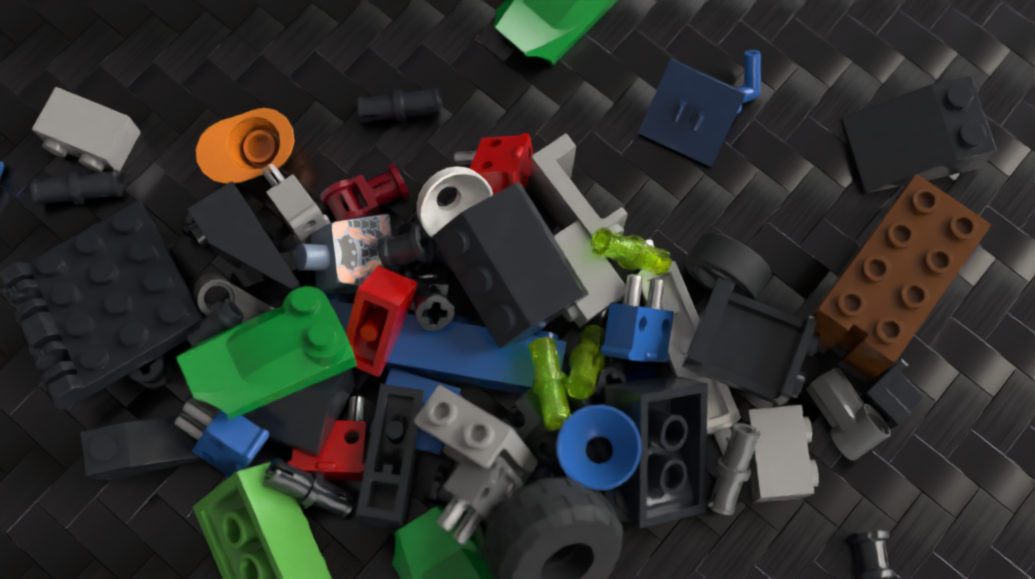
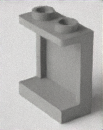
M564 134L531 156L529 188L561 230L579 220L603 255L608 257L620 246L618 241L624 233L623 228L628 214L621 207L605 219H601L570 180L576 145L567 134Z
M440 384L415 418V423L418 427L445 443L442 452L458 464L466 456L483 468H489L496 457L500 455L523 481V487L539 463L511 427Z

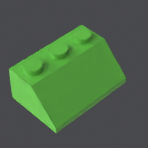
M270 463L237 471L193 506L223 579H332L327 569L326 561L318 549L310 531L309 523L303 515L296 497L264 484L265 476L272 477V475L266 474Z

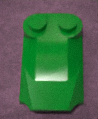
M506 0L494 12L495 23L493 28L527 57H542L553 66L618 0Z
M309 286L300 287L290 292L285 298L283 306L206 339L176 357L194 399L216 406L227 414L229 420L357 366L355 355L346 333L327 296L322 290Z
M437 505L395 532L396 544L392 564L401 579H493L486 565V560H482L478 556L476 551L478 543L473 533L465 544H460L452 537V534L461 522L462 514L451 531L444 530L438 525L437 520L446 508Z

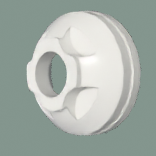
M450 167L437 172L423 185L418 196L417 215L422 227L432 237L459 213L492 196V188L481 175L466 167ZM446 187H456L457 196L454 202L448 206H438L437 196L439 192Z

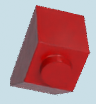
M377 266L357 289L346 330V336L355 355L356 368L377 377L380 376L407 320L418 282Z

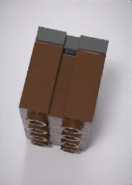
M916 174L886 209L810 315L819 318L814 330L821 333L816 349L823 354L828 349H831L842 357L838 363L839 366L864 384L870 382L896 362L992 224Z

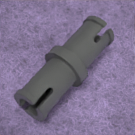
M744 423L733 424L724 456L718 458L715 466L718 474L711 496L707 501V506L711 507V510L723 515L734 514L743 482L749 480L752 472L749 464L756 443L761 435V432L756 431V428Z

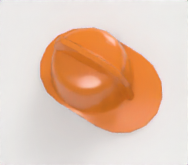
M268 108L251 110L219 121L208 127L199 138L196 147L197 163L206 176L215 182L228 184L231 181L233 183H240L262 176L264 167L272 173L268 165L274 164L279 169L292 153L294 145L293 128L284 115L277 110Z

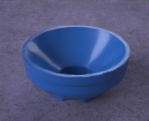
M604 405L588 406L572 414L563 424L557 441V455L561 467L567 476L580 483L583 487L593 490H608L628 480L635 472L642 450L641 438L632 420L623 412ZM596 437L607 439L613 447L611 459L603 464L591 462L586 455L588 442Z

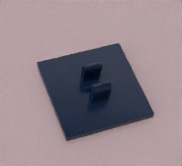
M670 59L638 133L712 167L746 92L674 59Z

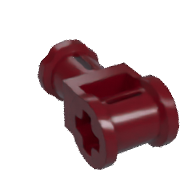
M394 163L388 166V171L366 181L361 174L353 179L334 183L320 194L322 203L330 207L336 221L381 215L379 207L399 197L403 199L410 197L407 187ZM343 203L347 205L349 211L345 210Z

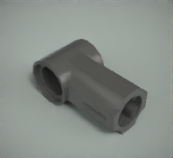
M207 273L200 276L193 287L194 300L205 315L213 311L212 305L204 302L205 292L213 286L225 288V297L221 302L229 299L241 309L244 319L240 323L276 309L217 273Z
M834 368L812 381L806 389L832 426L830 434L835 445L848 459L852 461L857 460L891 435L890 429L882 416L872 406L862 401L840 368Z

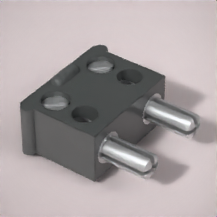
M500 455L496 457L489 468H483L465 456L444 486L453 496V499L437 520L438 525L444 530L451 531L466 509L468 511L452 534L455 541L465 544L481 520L489 525L491 518L498 512L499 506L506 499L508 500L515 495L517 490L521 489L523 481Z

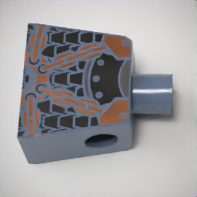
M383 214L329 223L313 232L311 244H299L295 250L294 259L297 269L315 270L316 287L322 290L324 294H335L355 299L360 285L377 266L383 267L379 259L377 246L379 237L389 235L392 238L389 215Z

